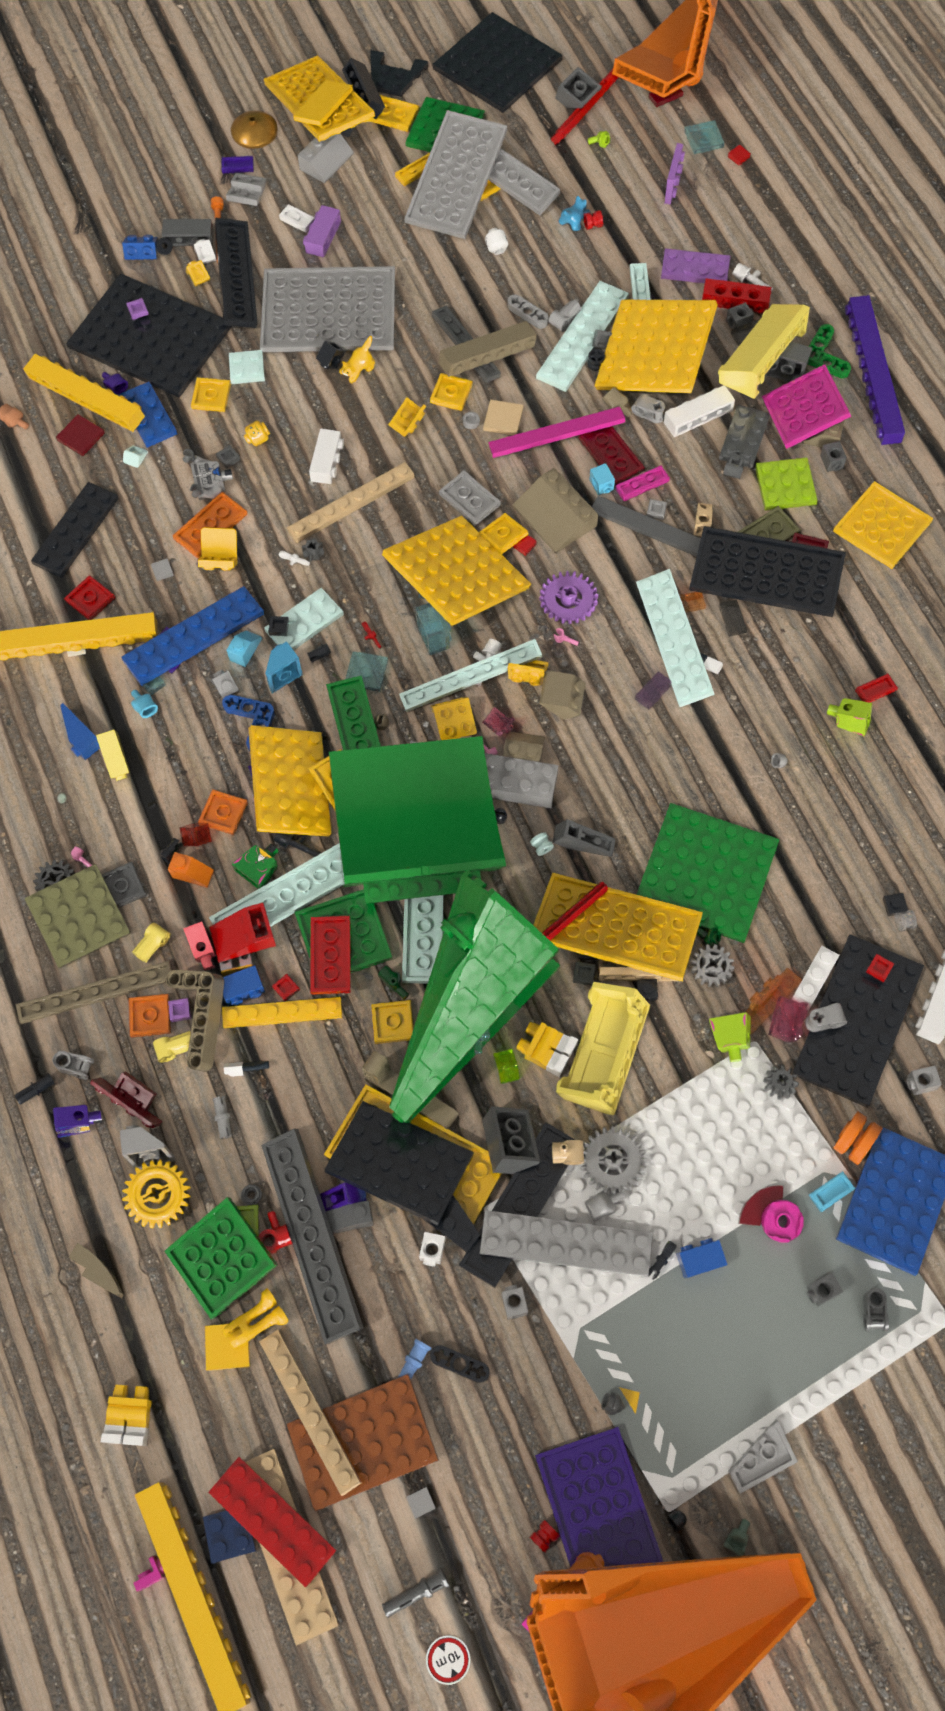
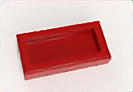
M885 674L856 687L855 691L861 701L871 703L897 691L898 687L890 675Z

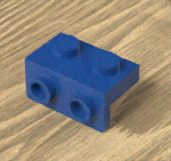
M128 235L122 243L124 259H156L158 237H153V235H144L143 237Z

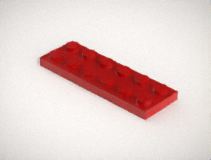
M241 1457L234 1461L208 1492L305 1588H307L337 1551Z

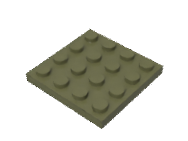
M96 864L24 898L58 968L130 934Z

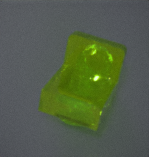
M513 1049L493 1053L500 1083L519 1080V1069Z

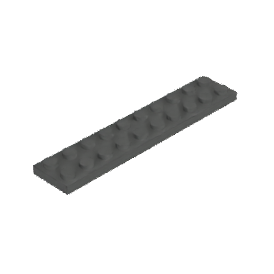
M294 1128L261 1146L324 1344H330L364 1327L299 1129Z

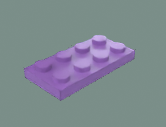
M665 248L661 279L705 283L706 278L727 281L730 255Z

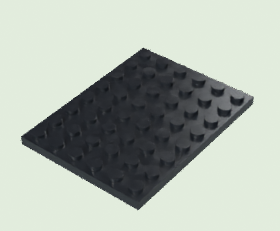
M120 273L70 337L66 345L76 352L145 383L150 382L152 386L180 398L232 326L223 325V318ZM142 298L148 315L133 320L126 303Z

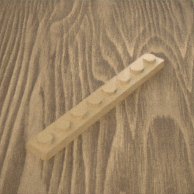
M406 462L288 526L287 531L297 544L414 479L415 475Z
M276 1330L261 1340L260 1344L340 1495L344 1496L360 1485L361 1481L281 1332Z

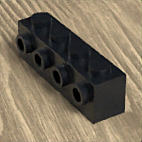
M350 58L342 71L348 84L352 85L353 90L374 110L375 117L373 118L377 119L384 110L385 105L365 64Z

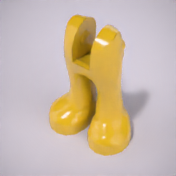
M268 1288L261 1292L260 1302L256 1306L235 1318L223 1329L225 1336L230 1335L239 1328L243 1332L230 1342L233 1348L247 1343L273 1325H285L289 1322L281 1307L277 1306L263 1319L254 1325H249L251 1321L277 1306V1302Z

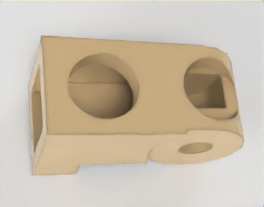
M698 503L694 536L701 537L704 526L711 527L712 504Z

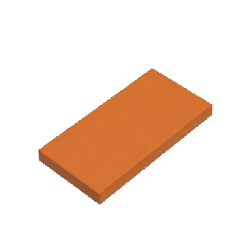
M221 492L172 535L173 539L198 559L202 556L201 529L204 527L233 528L247 515V510L224 492Z

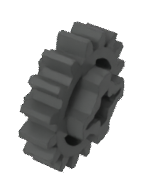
M53 860L51 865L45 862L46 867L40 866L41 872L35 873L38 879L33 880L34 884L37 885L34 888L38 892L76 873L69 864L65 865L62 860L59 864H57L56 860Z

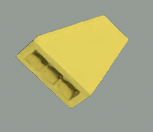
M111 730L96 735L111 779L116 778V781L127 778L126 774H129L130 770L118 732Z

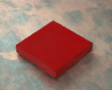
M89 575L64 599L65 602L85 618L92 620L116 597Z

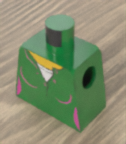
M269 844L265 850L254 845L232 863L233 869L254 887L260 889L268 884L278 868L277 862L273 857L279 850L273 844Z

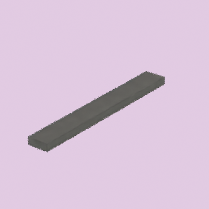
M600 496L596 498L592 505V508L600 517L697 557L701 540L697 536Z

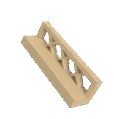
M598 959L599 981H637L641 979L678 981L631 967H621L622 965L613 962L611 963L615 967H603V962L609 961Z

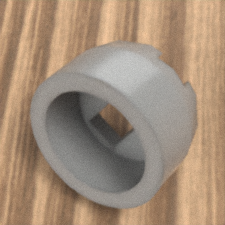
M775 753L772 755L771 764L774 768H783L787 765L788 760L785 754Z

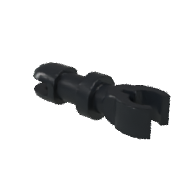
M672 1241L666 1243L661 1254L655 1258V1264L650 1267L649 1276L653 1271L655 1272L652 1280L658 1277L663 1265H667V1259L675 1251L677 1245Z

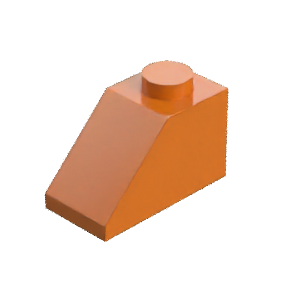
M174 852L168 867L172 878L208 888L214 873V869L197 859Z

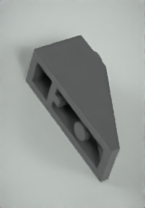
M567 819L555 826L552 843L571 850L612 857L616 839Z
M369 1201L349 1204L326 1211L333 1234L374 1226Z

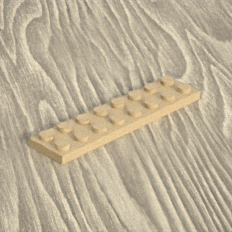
M275 1449L246 1461L261 1478L297 1511ZM261 1545L296 1646L339 1626L320 1572L305 1588Z

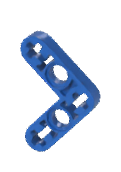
M228 695L222 700L223 708L227 713L254 719L252 725L255 726L263 724L266 727H271L275 712L270 703L235 695ZM231 702H234V705H231V707H228V704H231ZM246 705L253 706V709L249 712L243 710ZM266 709H268L269 712L266 713V715H265V720H264V719H263V718H264L263 712H265ZM248 734V737H247V740H246V744H247L248 750L250 751V742H249V734Z

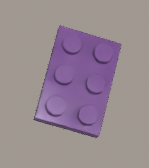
M680 143L676 145L667 179L665 204L671 205L672 198H676L677 188L675 186H679L680 176L678 175L682 174L684 164H681V162L684 161L685 152L682 151L683 144Z

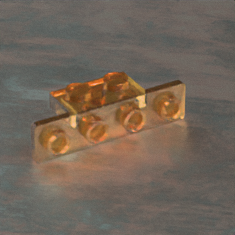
M786 968L780 976L777 975L774 979L770 977L764 983V989L760 993L757 991L750 998L751 1004L745 1012L751 1016V1035L801 983L802 979L789 968Z

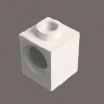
M424 1232L419 1255L424 1265L433 1267L436 1264L441 1265L446 1241L445 1236ZM429 1246H436L438 1252L435 1255L427 1254L426 1250Z

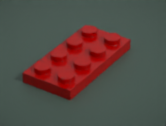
M350 916L311 917V995L351 993Z

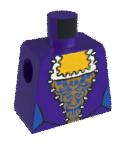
M87 1105L53 1108L54 1124L58 1138L90 1132V1124L102 1123L101 1110L88 1112Z

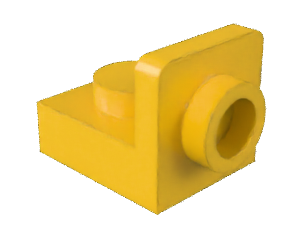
M194 260L187 264L186 273L191 277L195 287L210 280V276L201 260L197 262Z

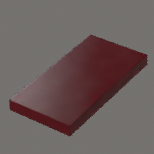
M613 426L578 435V439L599 466L607 464L615 478V486L645 471L644 465Z

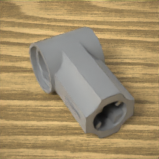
M571 300L561 310H554L548 321L564 332L569 327L571 320L575 318L582 308L576 300Z

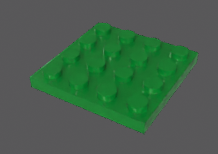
M425 97L406 139V147L431 152L447 110L479 119H484L485 110Z
M364 889L294 912L309 958L311 955V917L350 916L351 973L393 959L374 903L365 904Z
M230 1197L225 1198L164 1251L211 1320L219 1316L278 1265Z

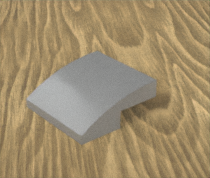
M235 173L231 180V188L226 194L227 201L257 206L266 185V178Z

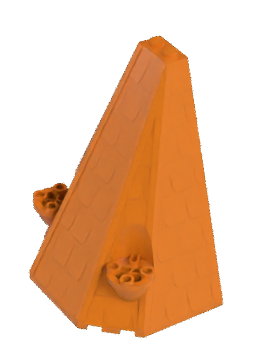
M685 0L640 45L615 58L612 74L662 97L668 96L685 85L693 86L699 83L703 76L704 60L718 0Z
M587 1551L579 1554L576 1562L570 1569L542 1571L535 1574L534 1582L537 1584V1590L532 1592L530 1607L533 1608V1612L527 1616L526 1623L553 1711H715L817 1599L801 1553H776L604 1567V1560L600 1554L594 1555Z

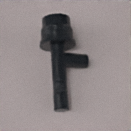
M276 833L274 842L286 850L291 845L313 857L322 853L303 843L307 835H299L297 839H294L295 834Z

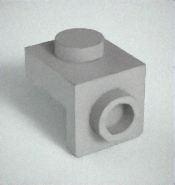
M222 669L213 674L214 678L211 681L214 683L222 699L239 691L229 671L224 672Z

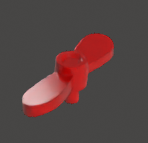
M362 622V626L367 632V636L364 637L365 640H373L379 649L382 648L376 639L375 631H371L367 622Z

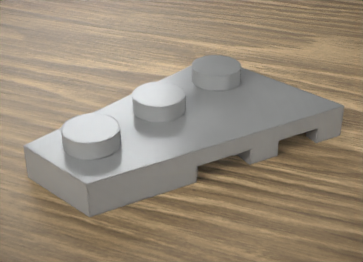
M775 1419L728 1470L739 1493L750 1489L798 1462L778 1420Z

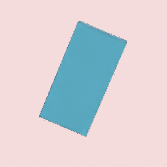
M842 1171L810 1193L809 1197L819 1211L823 1212L856 1188Z

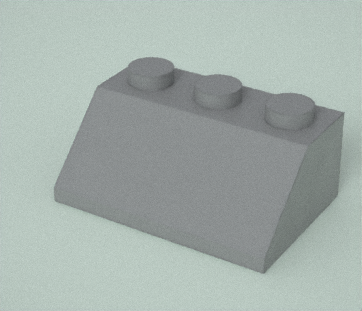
M335 134L320 142L314 138L298 154L299 168L301 171L325 184L353 155V150L341 134Z
M131 1125L127 1126L125 1130H120L122 1156L134 1168L142 1167L143 1162L149 1166L151 1160H154L155 1165L159 1159H162L163 1163L176 1161L175 1156L167 1146L142 1127Z

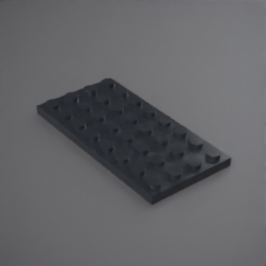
M704 526L689 590L833 617L846 552Z
M849 934L819 1008L840 1003L847 1024L818 1032L809 1031L792 1074H797L798 1078L868 1108L924 965ZM876 954L894 963L884 982L866 973Z

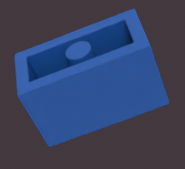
M255 965L223 977V996L228 1006H237L243 1000L255 999L260 997L262 993H265Z
M709 1238L700 1241L701 1246L693 1248V1245L690 1244L680 1248L681 1252L676 1253L684 1278L728 1265L720 1240L713 1242V1239Z

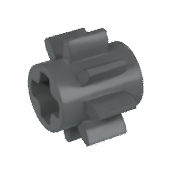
M316 538L306 540V545H302L304 558L308 557L311 562L312 560H320V555H324L322 542L318 543Z

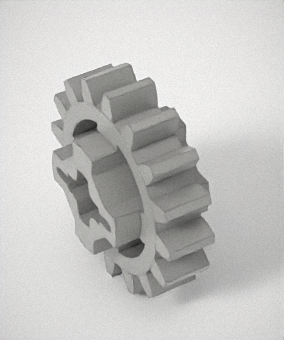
M716 944L711 949L709 945H706L705 950L700 947L698 953H694L693 958L695 960L691 961V965L695 967L692 968L691 973H697L695 980L702 979L701 985L707 982L708 987H711L712 983L719 987L720 982L726 984V978H731L732 974L730 972L734 971V966L731 965L734 959H728L730 952L724 953V947L718 950ZM700 960H702V963L704 964V966H702L701 969L699 964ZM724 963H725V972H723V968L721 967Z

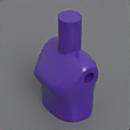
M107 372L102 373V378L105 379L103 380L105 388L110 389L115 394H121L127 390L128 382L119 373L113 375Z

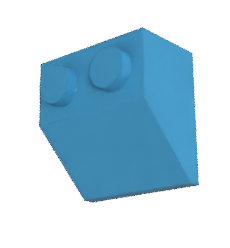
M287 641L277 645L270 653L265 674L271 693L276 692L303 675L299 657Z

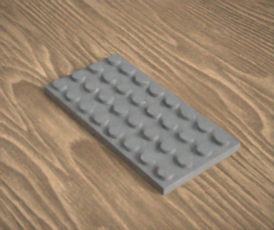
M447 110L404 218L405 223L466 239L507 133V126Z

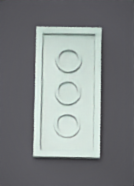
M320 588L281 616L289 618L287 636L269 635V625L264 629L277 645L287 641L291 648L295 650L343 616L344 613L331 597Z

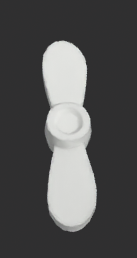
M280 551L278 554L279 557L290 560V565L296 562L307 566L310 565L309 561L299 558L297 554L291 555L285 551Z

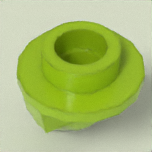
M600 131L597 136L587 138L590 145L599 142V146L605 148L610 143V134L607 131Z

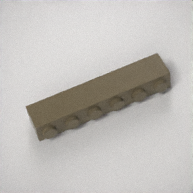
M524 321L440 350L439 364L448 377L457 375L475 367L531 349L535 346L537 334L529 323Z

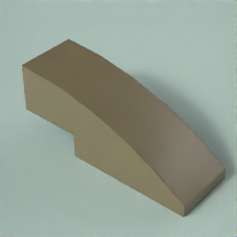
M77 1243L68 1258L86 1268L82 1276L122 1299L124 1295L122 1289L109 1268L94 1253Z

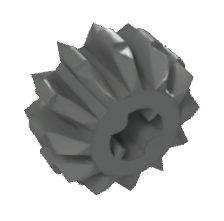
M783 1064L780 1066V1069L777 1066H773L772 1071L767 1070V1077L763 1079V1082L767 1084L764 1089L766 1091L771 1090L770 1097L777 1094L778 1100H781L782 1095L789 1099L790 1094L794 1095L796 1093L795 1087H798L799 1083L794 1080L798 1076L797 1074H790L792 1068L786 1071ZM778 1079H781L780 1082L783 1080L785 1084L782 1086V1083H780L779 1085L777 1083Z

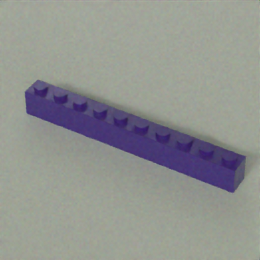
M870 296L850 297L848 305L845 306V313L849 317L848 325L852 329V341L856 344L855 353L859 356V368L863 372L862 380L866 384V396H869L870 399L869 408L873 411V423L877 427L876 436L880 439L881 445L902 443L905 429Z

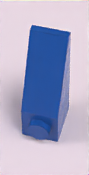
M62 703L60 707L68 739L72 745L70 749L77 757L81 756L86 760L100 749L97 737Z

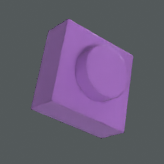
M142 298L126 303L133 320L148 315Z
M188 998L168 1001L171 1022L191 1019Z

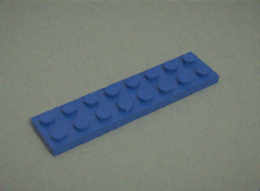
M243 586L121 656L122 661L139 684L143 686L264 615V611Z

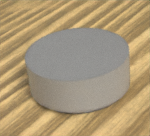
M467 412L464 414L463 425L465 428L475 429L479 426L480 417L477 413Z

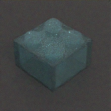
M430 603L416 607L417 627L429 655L450 649L452 638L449 623L444 621L443 616Z

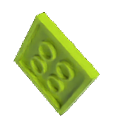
M807 457L756 463L755 470L765 511L773 510L777 506L784 509L817 505L818 500Z

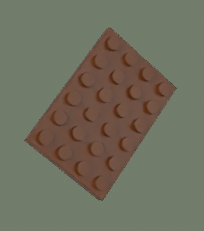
M409 1374L322 1409L361 1481L360 1485L344 1496L340 1495L301 1419L287 1424L315 1512L439 1461Z

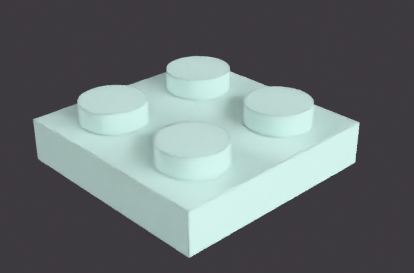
M262 350L229 353L231 384L265 381Z

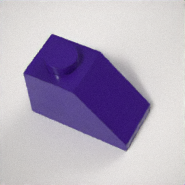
M346 1182L320 1194L325 1212L345 1205L367 1201L365 1191Z

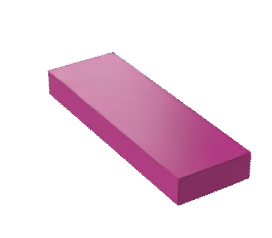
M662 465L616 485L615 489L625 502L669 482L670 477Z

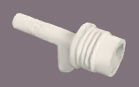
M741 263L737 264L732 273L742 283L747 279L755 285L769 286L758 279L760 276L759 270H755L753 274H750L751 268Z
M489 639L482 650L484 655L475 652L473 658L481 661L499 654L502 644L497 640Z

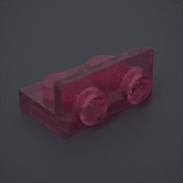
M782 996L778 997L768 1035L788 1043L798 1041L803 1033L802 1024L808 1014V1003H798Z

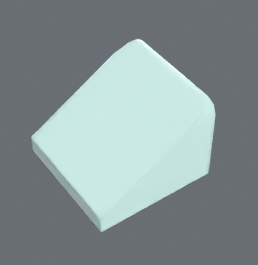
M132 445L124 451L123 462L139 467L148 451Z

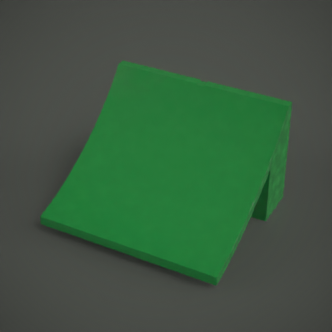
M482 736L329 752L340 843L339 851L343 887L363 885L365 904L456 894L461 876L466 870H469L476 878L481 879L480 872L495 871L506 866L493 805Z

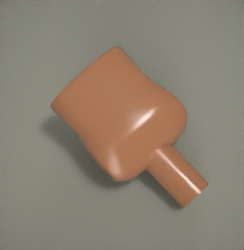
M7 403L1 406L0 420L5 422L8 427L19 425L25 430L29 427V424L22 420L24 415L20 410Z

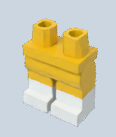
M529 1022L525 1033L534 1038L531 1042L521 1038L516 1049L525 1054L524 1058L560 1078L577 1045L578 1039L573 1036L569 1037L544 1023L538 1025Z
M116 1384L113 1397L109 1396L108 1398L109 1404L101 1442L147 1446L150 1407L152 1404V1400H148L149 1387L136 1386L134 1398H127L129 1386Z

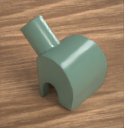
M742 1519L739 1528H733L724 1542L726 1548L740 1556L744 1555L748 1544L749 1536L746 1533L750 1522Z

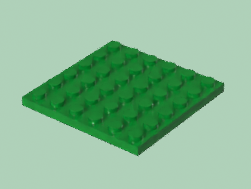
M670 803L636 895L703 912L699 925L700 928L707 931L711 928H717L721 936L745 943L780 839Z

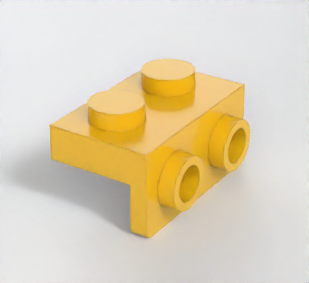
M406 397L388 425L404 437L408 433L412 434L417 427L416 421H420L425 415L423 410L426 405L423 404L419 407Z

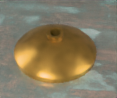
M262 111L245 112L239 115L231 125L233 140L238 145L249 149L267 146L276 138L278 133L276 120L270 114Z

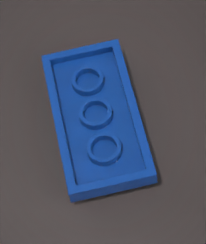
M150 382L118 394L119 396H124L129 402H135L141 406L145 417L136 430L146 448L177 435L172 421Z

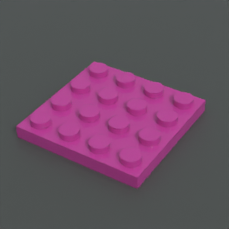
M825 364L761 396L786 449L851 417Z

